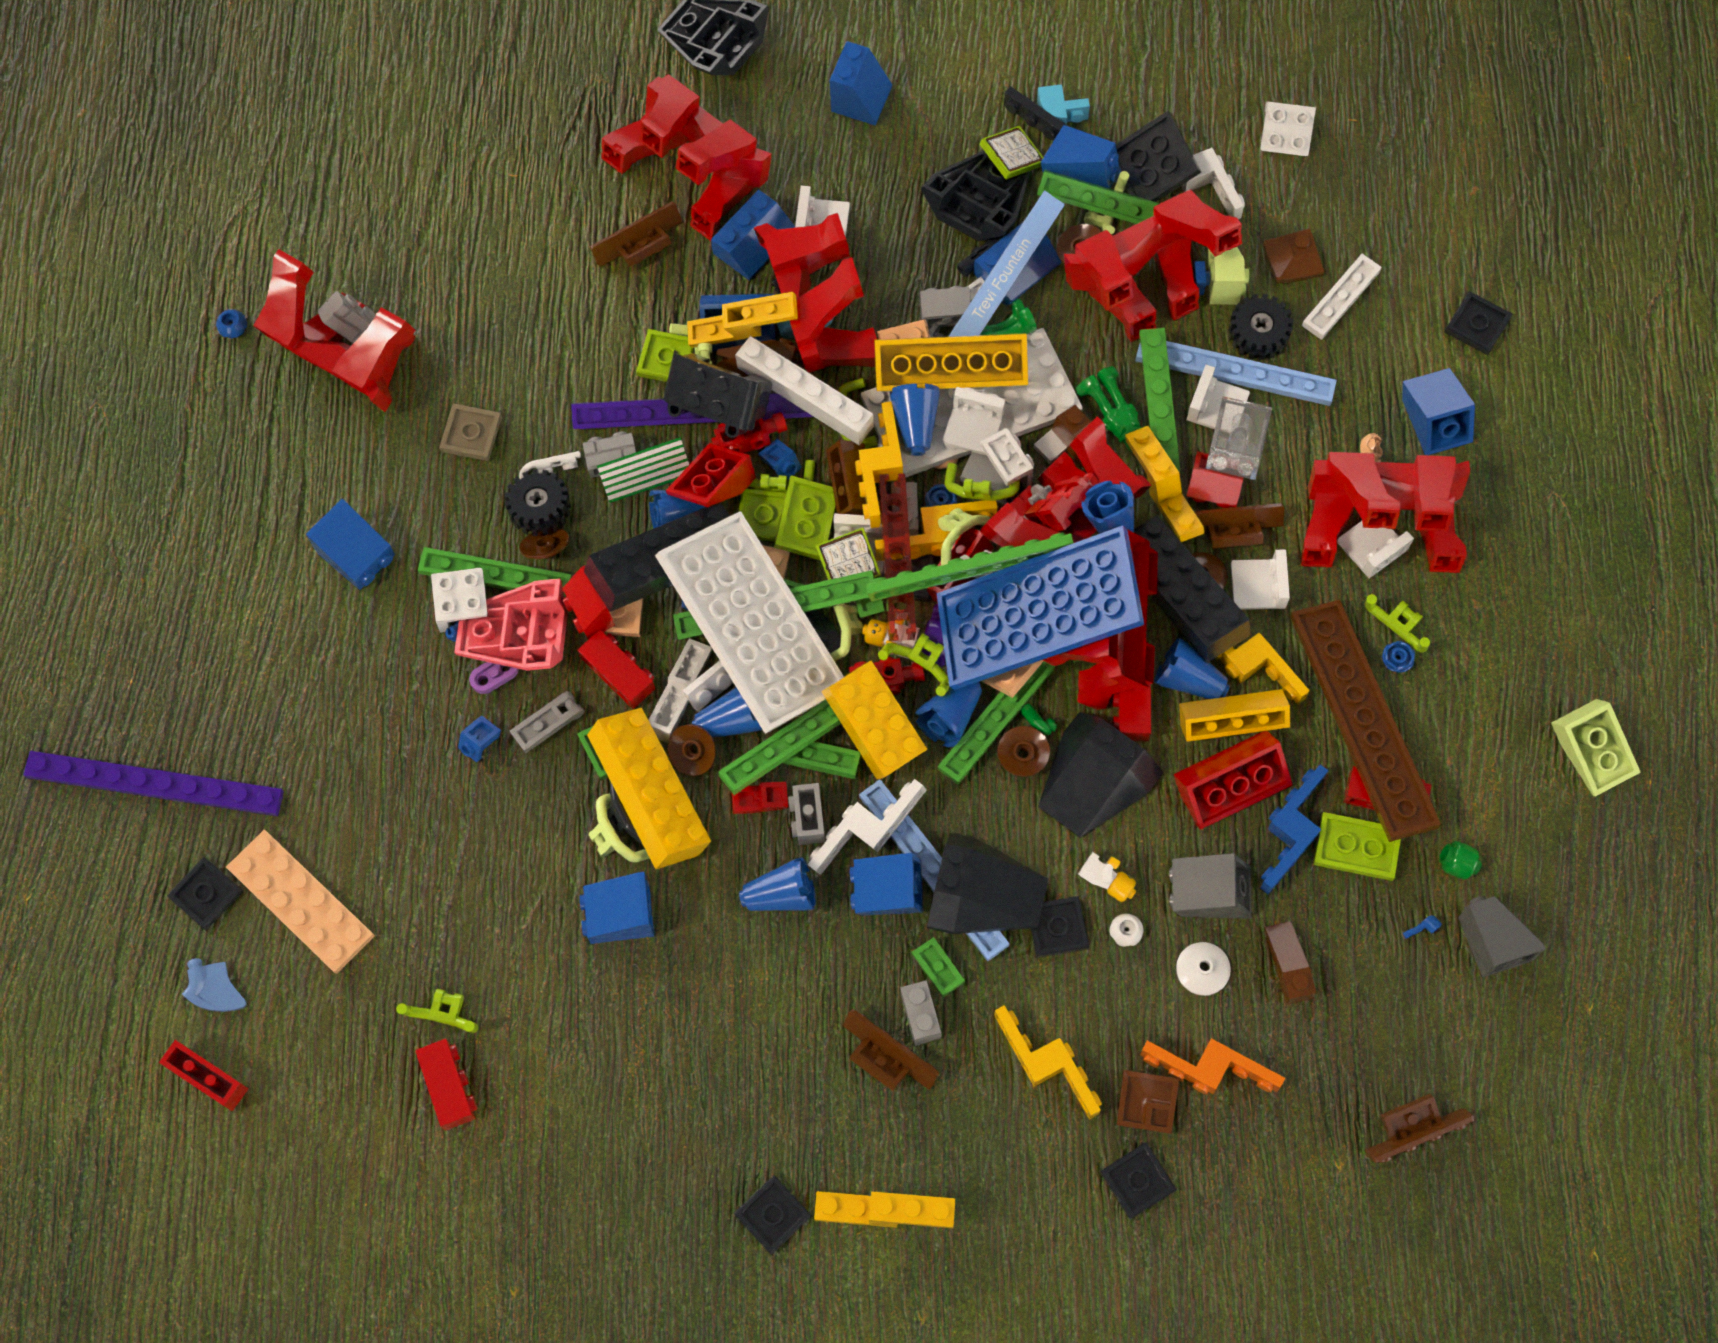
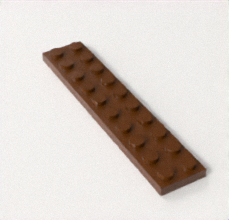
M1336 600L1292 612L1290 618L1388 841L1392 842L1439 829L1441 825L1440 820L1341 601Z

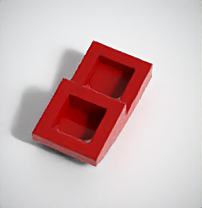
M760 782L757 786H747L735 795L731 792L733 814L760 813L788 808L786 782Z

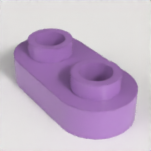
M486 662L472 671L469 681L474 691L479 694H487L513 679L518 674L519 669L510 667L509 671L504 672L502 671L504 665ZM482 679H488L487 684L480 685Z

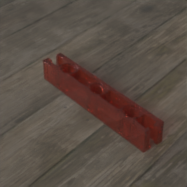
M905 473L898 474L897 481H894V487H899V494H888L886 492V482L889 480V474H879L878 489L884 577L887 579L896 577L898 573L903 571H912ZM896 505L900 510L892 512L887 507ZM899 553L903 556V559L897 561L892 559L890 555ZM909 592L886 598L889 641L899 640L897 629H895V620H906L908 623V628L906 629L907 640H915L914 593ZM896 602H903L907 608L899 610L895 608L894 604Z

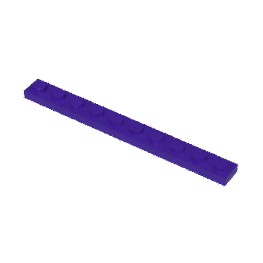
M770 393L766 413L762 419L771 418L772 414L782 412L784 418L814 416L778 393ZM663 399L571 404L573 429L718 421L690 411L686 414L672 417L667 411L668 403Z
M36 751L29 752L23 776L29 779L278 816L284 791L280 788Z

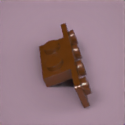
M672 201L591 245L590 250L596 264L601 267L621 256L630 267L672 244L665 231L682 222L676 204Z
M1283 503L1194 511L1204 527V534L1208 533L1212 549L1263 544L1261 528L1281 527L1284 523Z
M851 1009L843 1026L862 1040L860 1045L851 1054V1061L892 1091L896 1089L907 1074L927 1089L932 1088L939 1072L930 1063L923 1061L908 1047L903 1046L892 1038L885 1030H881L869 1021L865 1015Z
M1427 1094L1381 1114L1380 1116L1389 1140L1366 1149L1365 1153L1373 1162L1384 1163L1391 1160L1398 1153L1415 1150L1419 1144L1426 1141H1436L1443 1136L1442 1134L1449 1131L1464 1129L1468 1123L1473 1122L1475 1119L1473 1114L1464 1108L1441 1117L1434 1096Z

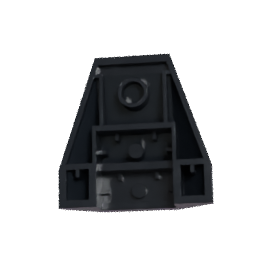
M683 0L657 30L694 69L710 75H735L763 42L769 7L754 0Z
M983 150L934 173L924 183L921 190L938 220L979 242L1005 235L1016 223L1030 171L1005 179Z
M1079 712L1063 733L1038 808L1077 837L1082 838L1146 796L1164 772L1144 748L1104 719Z
M950 833L941 861L927 928L950 934L1038 928L1048 878L976 838Z

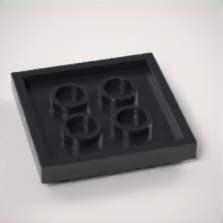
M1166 111L1116 144L1117 154L1119 155V168L1121 172L1126 171L1129 174L1125 186L1129 195L1156 202L1201 173L1172 113Z

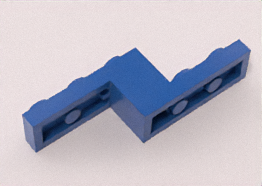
M1321 764L1315 771L1311 768L1301 779L1304 784L1298 790L1294 787L1285 798L1288 803L1283 809L1277 807L1268 818L1272 821L1268 830L1288 845L1277 858L1280 860L1279 864L1275 868L1270 866L1261 876L1264 881L1260 889L1268 895L1321 831L1317 825L1298 811L1328 773V770Z

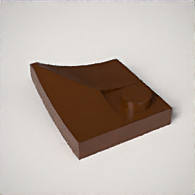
M1310 228L1263 241L1262 245L1277 283L1297 282L1324 276V269Z
M1123 1070L1116 1125L1172 1134L1179 1079Z

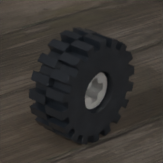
M1253 294L1251 300L1245 297L1242 303H1238L1232 312L1228 331H1230L1229 339L1233 340L1232 346L1234 349L1240 347L1239 353L1241 355H1244L1245 352L1249 353V359H1254V355L1259 356V360H1264L1265 355H1268L1269 359L1274 358L1275 353L1279 355L1289 342L1293 329V318H1290L1292 313L1290 309L1285 311L1286 304L1283 301L1278 304V298L1275 296L1270 300L1267 299L1268 294H1262V298H1258L1257 294ZM1259 322L1262 324L1265 322V329H1263L1262 327L1257 328V323Z
M534 469L531 475H528L526 471L522 473L523 478L519 479L517 476L513 479L515 485L509 484L507 487L509 493L505 492L504 497L508 515L517 530L522 529L524 534L528 535L529 531H531L533 536H538V532L548 535L549 529H552L554 532L557 531V525L560 523L563 526L566 523L565 517L569 518L570 516L569 508H571V502L564 481L561 478L559 479L557 474L552 473L550 476L548 470L543 469L542 474H539L538 469ZM536 497L541 498L539 504H534L533 502L536 500Z

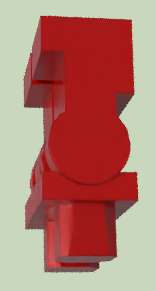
M1087 473L1084 477L1076 475L1071 479L1058 481L1053 486L1056 490L1050 491L1046 499L1038 500L1024 515L1028 520L1055 531L1066 530L1071 524L1068 518L1076 509L1082 508V501L1084 502L1086 499V492L1100 482L1093 473Z

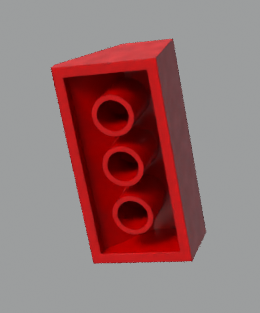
M1268 731L1260 732L1173 774L1180 796L1200 830L1293 785L1281 744Z

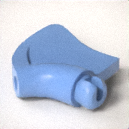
M199 958L188 961L189 985L182 995L192 1004L215 1012L235 1011L247 1006L245 999L235 989L229 979L226 962L202 966V960Z

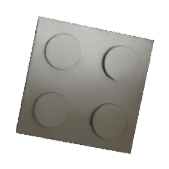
M453 403L439 446L440 451L489 461L502 419L501 413Z

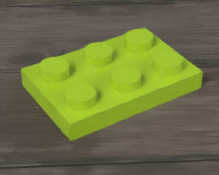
M795 476L789 477L773 548L821 560L815 545L826 542L829 538L836 505L833 487Z
M1326 812L1322 813L1321 831L1318 835L1313 865L1389 881L1395 879L1401 839L1389 842L1380 823Z

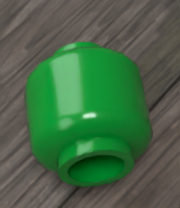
M1460 841L1446 844L1439 856V862L1443 871L1461 880H1466L1472 875H1476L1482 865L1481 860H1479L1478 850Z

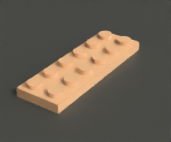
M265 829L226 866L335 974L375 936Z

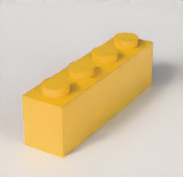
M1282 689L1179 703L1180 726L1186 742L1290 727V705Z

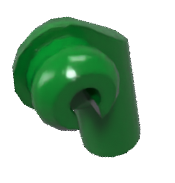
M1026 704L1021 708V714L1028 723L1043 735H1051V732L1057 729V725L1052 718L1044 721L1031 704Z

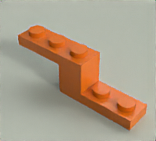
M1212 1038L1197 1066L1188 1063L1148 1040L1140 1053L1141 1056L1145 1057L1143 1060L1147 1064L1158 1068L1160 1065L1169 1070L1168 1074L1171 1077L1178 1078L1179 1081L1185 1079L1193 1083L1192 1087L1195 1090L1206 1095L1208 1092L1214 1094L1228 1066L1232 1068V1072L1243 1079L1249 1077L1257 1082L1256 1085L1267 1092H1272V1090L1277 1092L1285 1080L1281 1075Z

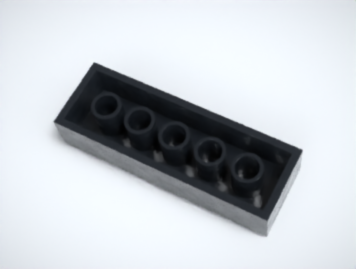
M721 502L702 508L590 554L584 573L609 612H612L673 586L655 555L659 551L730 517Z
M1158 515L1134 529L1135 534L1150 541L1149 547L1158 552L1157 593L1150 595V597L1207 663L1250 636V619Z

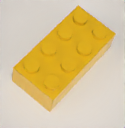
M872 661L861 665L821 691L877 780L888 776L927 750Z

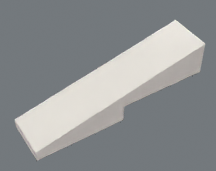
M690 638L687 641L668 677V684L649 718V722L659 740L668 743L670 736L677 729L689 703L682 690L702 675L713 651L712 647Z

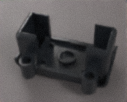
M674 350L663 400L668 403L667 411L669 415L677 417L690 411L726 424L725 433L730 438L743 435L747 430H753L756 420L765 416L772 382L756 375L743 378L740 374L709 364L710 359L694 353L682 356L678 354V351Z

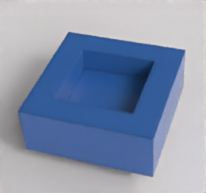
M1195 261L1193 268L1194 283L1199 288V295H1204L1206 285H1210V271L1205 270V261Z

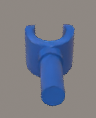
M1430 915L1418 926L1402 934L1407 939L1425 928L1433 934L1441 927L1442 923L1435 916Z

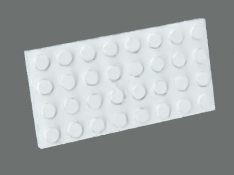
M1044 328L1027 334L1028 385L970 387L976 392L987 395L995 394L1002 399H1006L999 431L1008 428L1011 434H1016L1018 437L1054 424L1058 415L1074 405L1083 412V407ZM875 387L861 392V400L865 408L873 413L874 428L882 444L881 435L885 434L884 428H879L877 413H882L881 403L891 401L890 391H877ZM956 388L940 389L930 450L925 451V455L912 456L910 452L905 451L894 414L903 463V478L972 453L971 451L945 445L943 442L953 409Z
M741 511L659 551L655 555L765 734L824 702L826 698L821 691L844 677Z

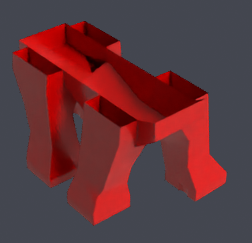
M669 74L663 78L658 76L647 85L645 115L641 120L605 135L602 138L601 159L623 174L632 164L642 158L654 154L663 158L669 153L670 149L681 146L678 148V159L676 161V169L689 177L698 186L706 180L708 174L713 172L702 196L691 207L692 220L690 222L692 228L711 241L720 229L722 217L754 187L760 188L768 181L772 153L756 148L757 139L731 119L723 124L699 106L700 97Z
M1190 189L1154 206L1153 217L1112 236L1108 230H1105L1076 244L1075 254H1064L1066 281L1073 290L1087 291L1106 311L1108 310L1123 323L1127 338L1130 342H1133L1140 338V330L1156 329V309L1138 289L1133 276L1151 258L1155 260L1167 290L1169 316L1175 321L1199 309V288L1194 283L1191 264L1192 240L1208 247L1212 254L1217 257L1223 252L1242 244V223L1237 217L1225 216L1204 204Z
M838 213L827 216L821 224L777 230L766 223L754 227L759 244L768 252L781 294L789 292L796 294L798 319L789 321L806 371L810 373L828 366H865L875 368L874 340L877 337L874 327L860 332L825 328V325L853 300L864 297L853 258L849 254V247ZM844 259L829 279L811 289L812 282L809 276L811 273L827 264Z
M278 249L273 257L272 278L266 303L254 323V327L284 348L367 395L373 404L386 412L393 401L388 387L399 355L403 349L411 346L416 338L413 335L416 330L405 320L382 307L375 314L376 316L368 329L352 346L340 342L344 337L325 325L319 314L303 323L306 285L314 272L303 262ZM357 301L358 306H360L361 308H364L366 306L363 303Z
M1098 416L1070 443L1069 446L1076 452L1086 472L1093 473L1100 483L1104 481H1112V484L1124 482L1131 488L1134 499L1142 496L1152 486L1143 475H1135L1110 448L1106 441L1105 423ZM1064 452L1037 480L1044 487L1049 485L1052 490H1056L1053 486L1058 481L1068 480L1076 475L1084 477L1087 473L1078 469L1072 458ZM1031 485L1010 504L1007 502L980 530L987 539L1001 547H1018L1024 545L1029 540H1047L1052 535L1060 533L1023 517L1033 506L1028 501V498L1032 496ZM1079 508L1069 517L1071 524L1063 533L1066 535L1071 534L1073 543L1089 538L1097 530L1085 516L1083 508Z
M1329 452L1327 460H1314L1308 484L1309 500H1313V514L1304 539L1301 566L1332 567L1337 551V540L1355 508L1362 518L1363 528L1396 529L1400 510H1412L1415 517V530L1420 531L1425 544L1429 572L1460 573L1467 552L1466 546L1455 534L1454 502L1463 496L1470 475L1469 461L1456 464L1455 457L1417 455L1414 463L1375 462L1374 453Z
M1128 530L1144 625L1043 659V661L1053 666L1061 665L1069 659L1096 663V665L1087 670L1079 671V693L1077 698L1078 703L1096 710L1106 709L1112 694L1130 689L1137 691L1148 689V684L1153 683L1155 646L1146 642L1148 596L1157 593L1158 552L1149 547L1150 541Z

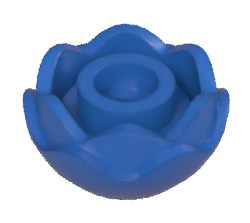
M228 309L218 316L216 327L223 337L232 339L239 337L245 332L247 320L242 312Z
M945 484L934 485L925 495L927 507L957 503L956 495L948 491Z
M1396 641L1386 645L1384 648L1382 660L1389 670L1402 673L1414 665L1415 652L1408 644Z

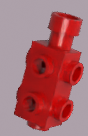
M782 412L772 414L771 418L756 420L753 430H747L743 435L730 438L725 433L726 424L721 423L717 429L713 430L715 437H712L711 441L712 444L746 453L770 445L769 434L787 431V425Z
M888 657L886 660L880 659L879 662L873 663L893 695H898L901 693L900 689H905L904 682L925 681L923 667L915 662H911V665L901 666L900 658ZM867 661L855 663L853 667H849V671L852 672L867 663ZM894 671L891 676L885 675V672Z

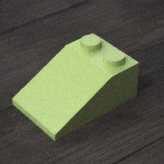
M1235 247L1215 257L1208 249V268L1210 271L1209 304L1237 305L1240 303L1241 295H1245L1246 284L1249 282V269H1245L1242 254L1238 247Z
M1595 699L1551 722L1562 748L1593 796H1597L1641 773L1609 702Z

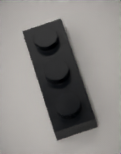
M1010 86L1004 92V106L1010 113L1017 114L1023 118L1030 127H1035L1043 132L1047 139L1055 140L1063 125H1066Z

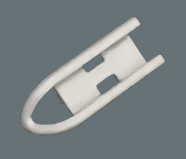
M577 451L531 461L522 467L519 479L523 478L522 473L526 471L528 473L534 468L538 469L539 474H542L543 469L553 473V467L562 466L563 470L577 468V458H581V453Z

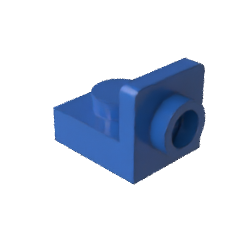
M778 439L758 454L765 464L776 471L778 477L779 475L787 476V480L802 468L794 451Z
M481 715L461 732L458 748L465 756L478 762L481 759L482 751L500 737L501 730Z

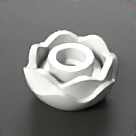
M1132 914L1118 915L1113 919L1110 926L1111 937L1119 946L1123 947L1138 944L1144 932L1141 921ZM1124 928H1129V931L1126 932Z

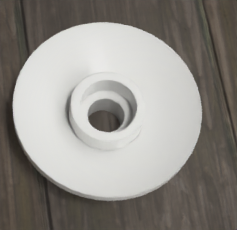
M1199 942L1188 946L1182 951L1177 961L1176 971L1179 981L1188 991L1196 995L1208 996L1224 988L1229 980L1231 967L1228 957L1219 947L1211 943ZM1203 962L1207 963L1209 970H1201L1200 964Z

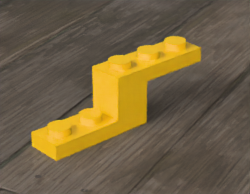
M789 292L722 304L721 316L687 321L688 345L695 348L700 343L718 344L747 339L750 336L758 337L761 336V325L798 319L796 294Z
M891 401L881 403L882 413H877L879 428H884L885 434L881 435L883 447L859 450V460L855 461L857 476L862 475L863 482H859L860 497L866 498V504H862L864 520L869 519L871 529L881 527L875 483L903 479V463Z
M1149 426L1125 434L1128 446L1145 470L1147 481L1152 485L1149 488V494L1177 538L1184 542L1204 534L1202 523L1182 495L1179 471Z
M984 500L921 508L920 525L922 535L875 540L876 561L891 562L901 558L917 559L929 554L941 556L942 544L950 532L940 529L938 525L939 518L949 515L956 508H960L963 512L972 516L986 515L992 518L997 513V502Z
M1257 633L1236 650L1232 647L1215 658L1216 660H1221L1225 665L1227 674L1232 679L1236 678L1240 684L1265 666L1267 675L1273 681L1277 680L1283 687L1282 690L1289 700H1294L1297 705L1307 698L1310 691L1260 633Z
M1005 1005L996 1009L994 1016L1033 1087L1063 1072L1089 1120L1099 1115L1101 1111L1099 1106L1102 1103L1094 1090L1090 1092L1085 1082L1088 1081V1078L1082 1067L1077 1068L1072 1058L1075 1056L1070 1045L1067 1042L1063 1044L1062 1040L1058 1038L1031 1053L1032 1044L1027 1035H1021L1016 1027L1019 1025V1021L1012 1010L1008 1012Z
M817 1191L814 1221L897 1228L898 1224L953 1228L955 1199L871 1192V1196Z

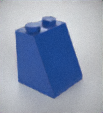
M846 41L829 80L831 112L876 126L892 89V83L870 48Z
M1063 125L1041 161L1043 172L1048 170L1109 189L1114 182H1117L1121 173L1116 143Z
M1450 368L1403 381L1402 401L1425 455H1431L1473 442L1475 404Z
M343 499L306 533L317 554L359 590L363 586L369 585L374 580L375 574L381 568L387 567L395 556L390 544Z
M913 853L854 860V867H850L851 883H854V893H851L850 901L851 908L855 909L856 914L867 916L923 913L922 862L920 858Z
M638 872L583 886L584 894L579 895L581 911L585 910L586 920L581 922L583 937L587 936L590 944L654 937L650 885L645 872Z

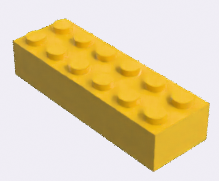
M1024 333L874 340L877 391H892V388L906 384H917V388H925V384H932L940 389L1028 385L1027 334Z
M638 708L598 719L587 736L655 869L699 856L711 840L643 709Z

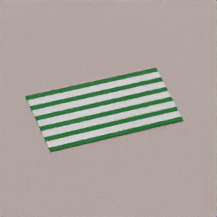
M679 437L597 465L609 503L675 481L689 466V462Z

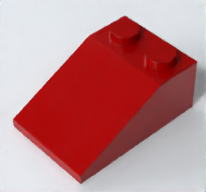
M709 443L668 487L666 493L705 507H710L740 495L756 478L750 455Z

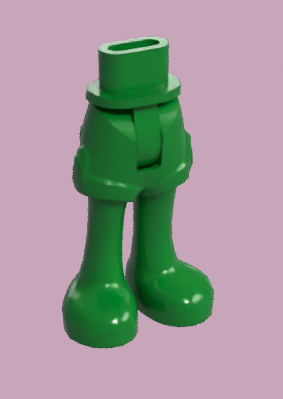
M1018 298L1011 303L1012 315L1008 319L993 325L986 324L980 335L1030 334L1037 330V326L1029 308H1025Z
M1110 366L1100 370L1097 378L1095 375L1087 377L1075 390L1080 397L1090 395L1096 401L1104 416L1103 422L1106 429L1111 431L1121 444H1125L1129 451H1132L1126 442L1125 434L1142 427H1140L1137 417L1138 412L1134 405L1127 404L1117 386L1116 379L1119 376L1117 369L1114 366ZM1100 384L1101 386H1105L1110 396L1112 397L1116 408L1112 407V405L1104 395L1100 387Z

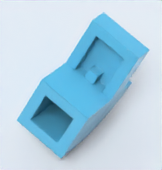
M1062 85L1038 87V105L1067 125V122L1070 121L1081 122L1088 120L1090 108L1088 98L1064 101Z

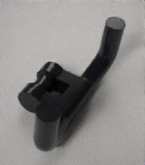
M610 783L612 806L607 810L608 820L619 838L627 832L637 842L642 844L612 783Z

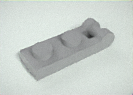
M566 691L511 729L510 733L526 754L572 720L580 718L585 711L580 704L577 705L574 702L572 693ZM565 706L568 711L562 714L558 709Z

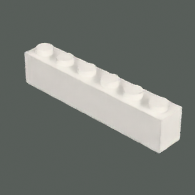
M750 336L735 354L738 369L749 376L756 375L772 382L771 390L856 444L860 445L874 427L873 413Z

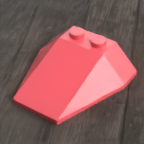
M562 580L534 581L486 599L487 617L459 620L454 653L458 656L526 671L553 668L563 660L568 617L566 607L562 601V598H564Z

